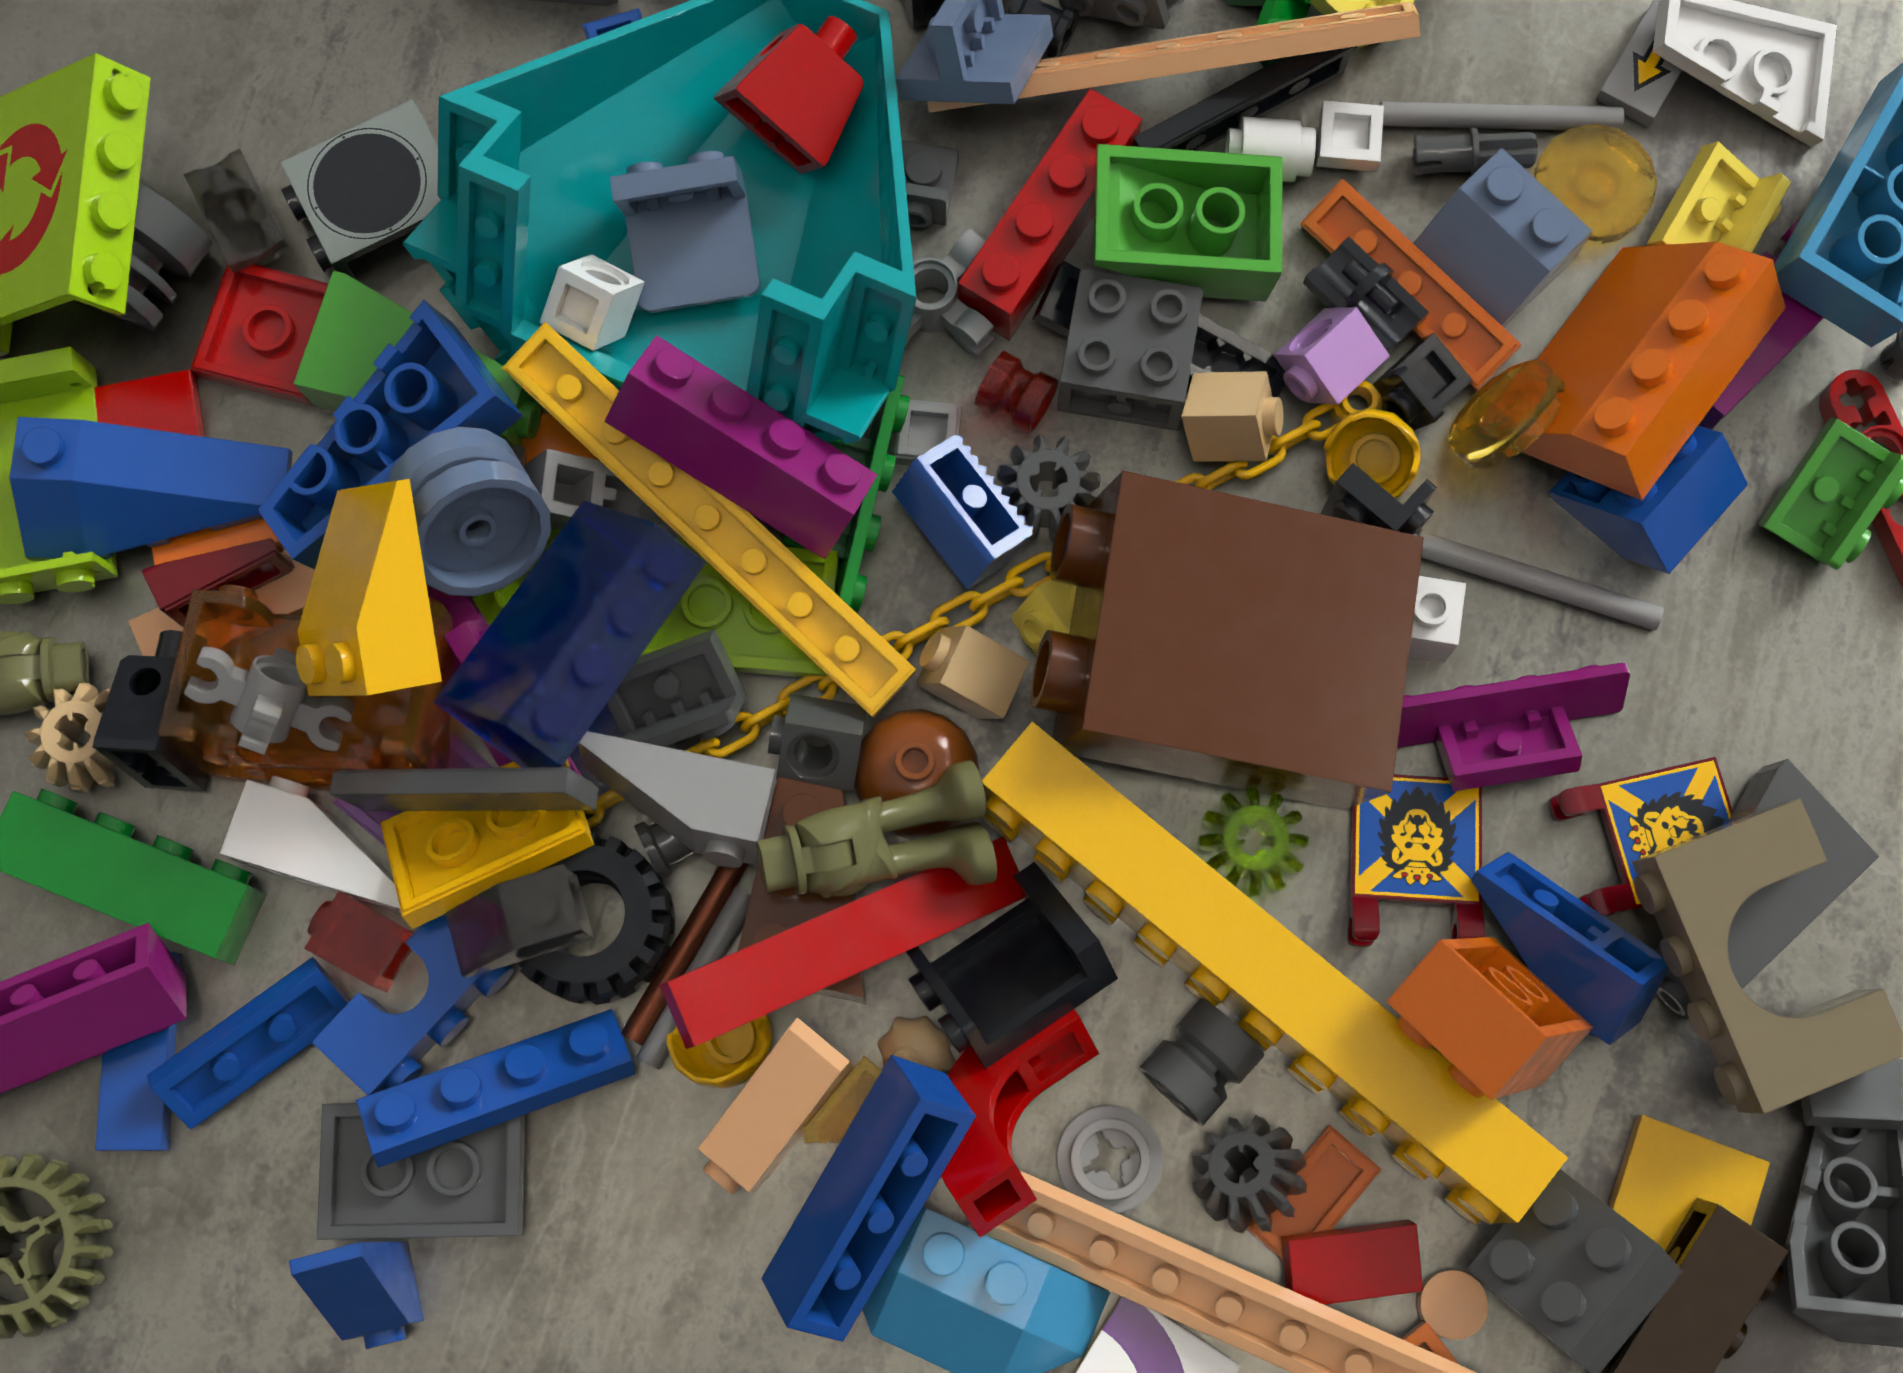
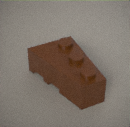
M778 777L764 839L783 835L784 825L792 824L796 826V822L823 810L847 805L843 790ZM758 862L738 951L856 900L855 894L832 896L830 898H824L820 894L811 892L797 895L794 887L766 893ZM863 971L819 990L815 994L867 1005Z

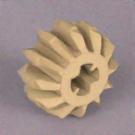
M79 683L73 696L62 688L53 689L55 703L53 709L50 710L44 706L33 707L37 718L43 720L42 725L39 728H33L23 733L27 741L39 745L28 758L33 766L41 770L47 769L46 781L57 787H62L69 783L71 789L78 793H89L94 780L105 788L115 786V777L112 769L116 765L92 747L111 689L98 693L97 688L93 685ZM85 730L91 737L83 746L77 740Z

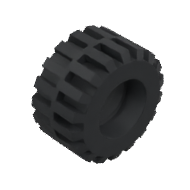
M591 832L594 842L593 846L518 880L512 892L504 890L501 904L507 908V917L500 918L501 933L508 937L510 944L506 945L505 948L510 958L521 967L520 972L530 981L549 993L562 997L567 1001L582 1004L583 1001H591L598 1005L610 1003V998L617 995L625 998L636 992L634 986L640 981L644 980L648 983L656 973L653 969L660 958L665 959L671 948L667 944L669 934H674L675 919L671 916L670 907L673 906L670 893L665 888L662 882L663 879L646 858L636 849L629 848L620 839L609 836L608 840L602 839L596 832ZM593 883L607 884L614 888L624 901L625 917L620 933L607 948L596 954L574 956L567 953L557 943L554 933V920L559 905L569 893L581 886Z

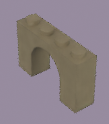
M1801 798L1772 805L1632 861L1638 875L1634 878L1636 895L1643 908L1649 914L1655 915L1664 937L1660 942V948L1665 963L1676 977L1682 978L1691 1003L1687 1005L1690 1022L1698 1036L1702 1040L1709 1042L1718 1066L1714 1069V1075L1719 1090L1724 1098L1731 1105H1735L1738 1112L1768 1113L1903 1057V1032L1884 989L1854 990L1798 1014L1783 1017L1763 1009L1751 1000L1742 990L1732 972L1728 957L1729 930L1736 912L1745 900L1767 885L1828 861Z

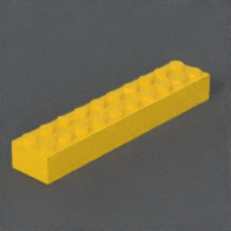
M1034 722L1029 724L982 780L986 798V813L982 818L992 829L1010 842L1017 835L1034 848L1036 854L1032 859L1044 872L1060 883H1063L1069 877L1087 893L1082 899L1083 902L1096 915L1111 925L1119 918L1138 935L1133 940V943L1140 951L1162 967L1170 960L1186 973L1189 978L1184 982V985L1198 999L1202 998L1215 1007L1222 1003L1240 1018L1237 1025L1254 1040L1260 1049L1267 1051L1270 1046L1277 1048L1292 1061L1287 1070L1301 1084L1316 1094H1319L1322 1089L1327 1090L1345 1104L1339 1113L1353 1127L1370 1138L1376 1132L1396 1146L1397 1149L1392 1154L1394 1160L1416 1178L1424 1181L1429 1176L1450 1191L1445 1201L1471 1223L1478 1225L1481 1220L1489 1225L1493 1223H1519L1568 1159L1566 1155L1497 1099L1490 1100L1485 1094L1481 1098H1477L1464 1090L1449 1074L1448 1068L1452 1065L1449 1060L1432 1046L1429 1049H1425L1412 1041L1399 1028L1396 1022L1398 1019Z

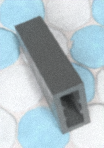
M1789 759L1763 766L1754 774L1727 823L1772 805L1801 798L1828 861L1759 889L1740 906L1729 930L1728 957L1732 972L1742 989L1879 858L1877 853ZM1659 944V946L1656 949V952L1662 955ZM1669 969L1656 993L1675 1013L1681 1016L1688 1015L1687 1005L1691 1003L1682 978L1676 977Z

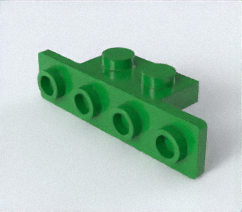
M902 375L898 376L896 389L888 394L875 415L869 438L862 436L860 441L845 444L842 439L827 442L878 474L854 516L831 549V551H839L838 558L840 563L835 593L856 613L859 612L867 585V576L858 574L863 551L872 552L874 550L881 526V516L872 514L877 492H886L888 490L895 467L896 457L887 454L892 431L901 432L909 407L910 397L901 394L904 376ZM782 534L781 543L785 547L807 549L785 534Z

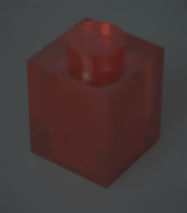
M338 891L332 902L329 900L325 901L312 917L307 931L311 938L304 949L364 983L387 993L412 952V949L405 942L414 932Z

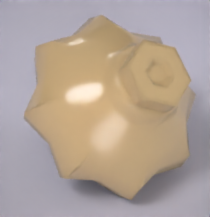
M927 1015L915 1019L895 1017L889 1032L881 1037L877 1044L883 1057V1067L890 1055L942 1071L946 1074L949 1073L956 1062L950 1050V1040L944 1031L937 1028Z

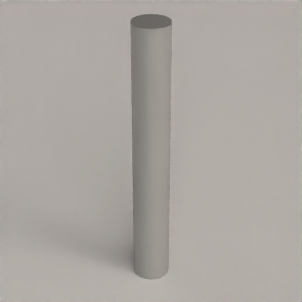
M735 886L685 974L726 955L744 924L751 894ZM668 1005L665 1006L636 1056L658 1070L669 1053L666 1045L667 1034L671 1033L676 1026Z

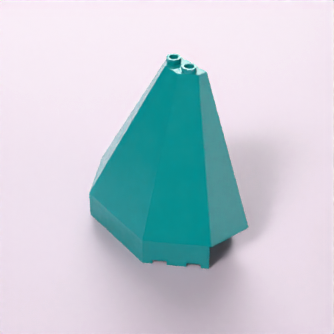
M690 0L439 96L437 196L441 200L407 237L403 245L415 260L421 258L428 261L445 281L439 291L470 330L478 327L483 329L500 351L494 358L496 362L504 366L542 325L539 322L559 266L592 254L634 276L626 217L613 202L610 183L611 176L626 174V168L636 163L660 162L664 168L687 164V158L696 153L719 151L724 153V157L734 156L744 174L761 282L759 292L751 297L656 313L646 312L637 302L625 337L594 351L560 333L558 334L618 390H620L628 372L657 335L825 442L842 439L845 444L860 441L888 394L896 389L917 298L888 10L864 0ZM834 16L846 22L857 35L856 42L843 60L862 76L864 86L826 165L822 168L799 174L713 98L728 81L779 33L795 25L802 24L816 34L826 18Z

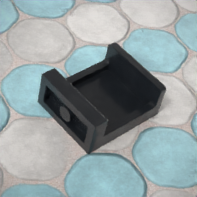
M1035 862L1013 876L1025 900L933 962H929L918 946L906 951L918 972L908 980L925 1007L931 1012L938 1006H941L946 1014L937 1021L959 1054L970 1047L985 1069L1118 979L1099 939Z

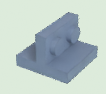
M945 0L937 14L929 21L926 32L896 77L900 100L1015 104L1054 37L1050 15L1005 14L1002 0Z

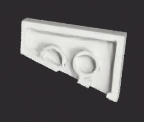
M1659 0L1653 53L1809 147H1813L1824 140L1837 25L1734 0Z

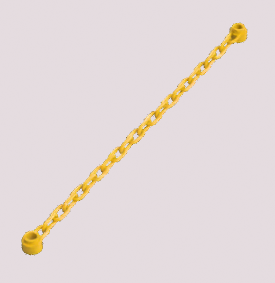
M1364 380L1339 404H1321L1304 415L1301 426L1280 437L1272 435L1268 455L1275 456L1250 470H1245L1248 466L1247 461H1228L1227 465L1206 476L1200 473H1192L1175 482L1187 485L1196 482L1194 484L1196 487L1213 490V488L1234 477L1243 480L1252 479L1280 464L1286 456L1287 449L1308 438L1314 441L1326 440L1332 429L1347 415L1363 411L1352 408L1348 403V397L1359 395L1367 401V409L1382 410L1381 394L1373 384ZM1330 410V416L1335 425L1318 432L1321 428V422L1313 419ZM1044 551L1015 565L1006 574L1005 582L982 594L977 591L964 592L939 605L931 613L929 622L907 634L901 631H892L881 637L888 643L896 640L893 648L897 652H902L901 655L908 660L913 653L914 646L931 638L935 633L940 632L942 628L948 627L950 621L945 616L940 617L942 614L972 600L969 604V609L972 612L978 613L952 626L968 625L972 627L986 618L989 607L1011 595L1020 598L1028 597L1037 586L1052 580L1051 575L1026 588H1022L1025 580L1022 577H1016L1018 574L1043 561H1047L1044 569L1050 573L1052 552ZM828 675L825 677L805 676L783 688L778 695L776 703L755 714L739 712L735 724L743 721L740 725V730L745 733L749 732L746 736L721 749H718L720 746L718 738L700 739V743L685 751L724 758L755 741L760 733V728L772 722L774 715L786 716L790 701L788 696L791 693L820 680L817 684V689L820 692L826 693L818 698L832 700L839 685ZM613 789L597 797L596 810H585L587 814H594L591 818L587 819L589 829L601 822L605 809L619 803L624 798ZM485 895V896H483V897H481V898H479V899H477V900H475V901H472V902L480 901V900L484 899L485 897H487L488 895Z

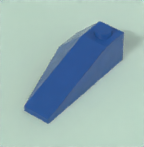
M18 417L10 483L25 557L32 561H45L61 558L63 553L72 551L75 554L94 552L105 560L114 558L113 553L142 545H148L150 548L171 543L170 538L206 528L216 531L261 519L263 517L258 509L291 469L293 452L289 448L87 420Z

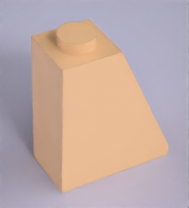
M797 1017L699 1146L698 1150L710 1159L703 1170L732 1195L740 1186L749 1193L755 1194L856 1071L854 1066L847 1058Z

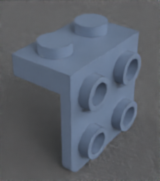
M719 151L700 152L689 156L687 164L663 168V164L660 162H641L628 166L626 174L610 177L613 202L626 217L634 276L645 281L638 302L646 312L656 313L754 296L759 292L761 282L745 178L734 156L724 157V153Z

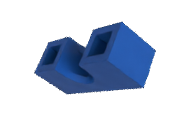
M467 904L421 925L405 942L424 961L428 970V988L418 1005L404 1013L390 1014L374 998L358 992L312 1041L367 1096L418 1078L423 1070V1067L418 1062L436 1043L440 1047L450 1043L468 1023L469 1017L464 1013L482 994L487 998L494 995L512 976L515 969L510 963L513 960L505 948L509 943Z

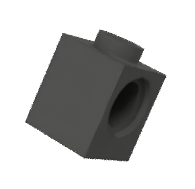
M791 693L786 717L774 715L770 732L768 753L780 755L776 780H778V777L853 792L866 711L858 704ZM816 736L824 739L829 744L821 747L812 746L802 738Z

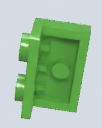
M1830 417L1758 525L1819 563L1838 570L1844 562L1850 563L1854 561L1864 550L1871 537V531L1867 528L1880 509H1888L1902 495L1903 455L1890 452L1841 420Z

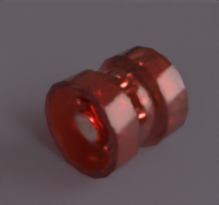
M1003 350L986 373L977 392L975 405L989 413L1000 411L1010 417L1013 426L1027 434H1031L1049 408L1057 391L1059 380L1043 371L1032 373L1023 367L1022 359Z

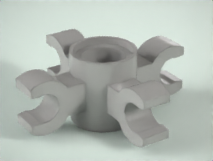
M967 230L957 240L943 260L928 257L913 261L916 294L924 288L932 287L941 290L945 296L940 301L931 304L923 303L916 298L906 345L918 330L933 333L947 329L968 352L978 357L993 341V337L989 333L993 330L994 326L982 314L967 307L958 299V282L986 242L973 230Z
M278 646L273 656L263 655L256 657L249 671L234 666L232 659L224 651L214 647H203L196 664L212 670L218 679L207 682L191 676L184 691L187 697L199 703L210 704L222 700L235 705L230 715V721L242 733L238 746L262 755L265 754L269 743L285 741L292 727L307 732L309 739L317 747L328 751H338L343 733L328 728L324 724L323 719L337 717L342 721L350 722L356 706L351 700L343 696H324L322 698L308 696L307 685L300 679L296 668V653Z

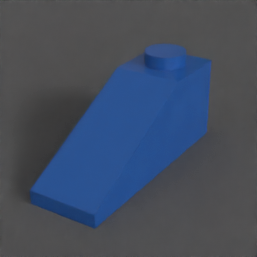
M1510 852L1505 853L1476 871L1472 879L1473 884L1529 969L1594 1027L1588 1033L1589 1035L1600 1038L1610 1046L1641 1022L1669 970L1662 955Z
M408 1241L358 1242L289 1260L291 1275L342 1341L363 1337L365 1348L370 1349L407 1339L404 1326L424 1321Z

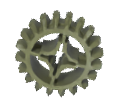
M26 1153L20 1162L17 1161L15 1156H0V1275L7 1273L14 1286L22 1285L29 1297L24 1301L14 1302L0 1296V1339L13 1338L18 1330L24 1337L39 1336L43 1331L44 1322L50 1327H60L66 1324L68 1321L67 1307L84 1309L90 1303L86 1292L82 1288V1284L97 1286L106 1280L101 1271L93 1268L95 1259H107L114 1253L112 1248L107 1245H97V1234L107 1233L114 1226L110 1219L93 1218V1213L101 1208L106 1199L101 1194L82 1196L89 1184L90 1178L83 1173H74L67 1177L69 1164L66 1161L52 1159L45 1165L44 1159L40 1154ZM24 1189L31 1190L48 1201L56 1212L49 1216H36L31 1219L24 1207L15 1206L10 1194ZM16 1234H31L25 1238L26 1248H18L24 1252L22 1257L5 1258L13 1253V1243H21L14 1239ZM64 1238L63 1253L56 1270L53 1263V1251L57 1243Z

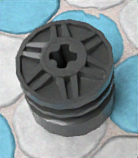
M140 182L125 314L118 316L104 310L101 311L115 318L127 320L141 328L154 331L162 320L163 314L147 298L160 304L171 306L177 296L168 283L158 274L159 271L162 269L173 275L190 279L211 249L213 241L189 216ZM88 287V292L92 295V291Z

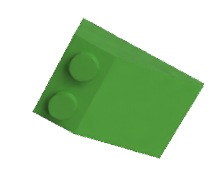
M1098 144L1096 148L1094 266L1129 276L1199 287L1203 290V297L1267 301L1282 274L1283 157Z

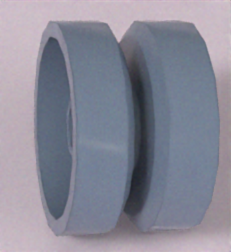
M456 427L435 432L409 447L391 468L387 482L410 479L425 579L429 586L448 595L478 596L506 587L525 575L543 554L551 533L550 510L508 442L487 429Z

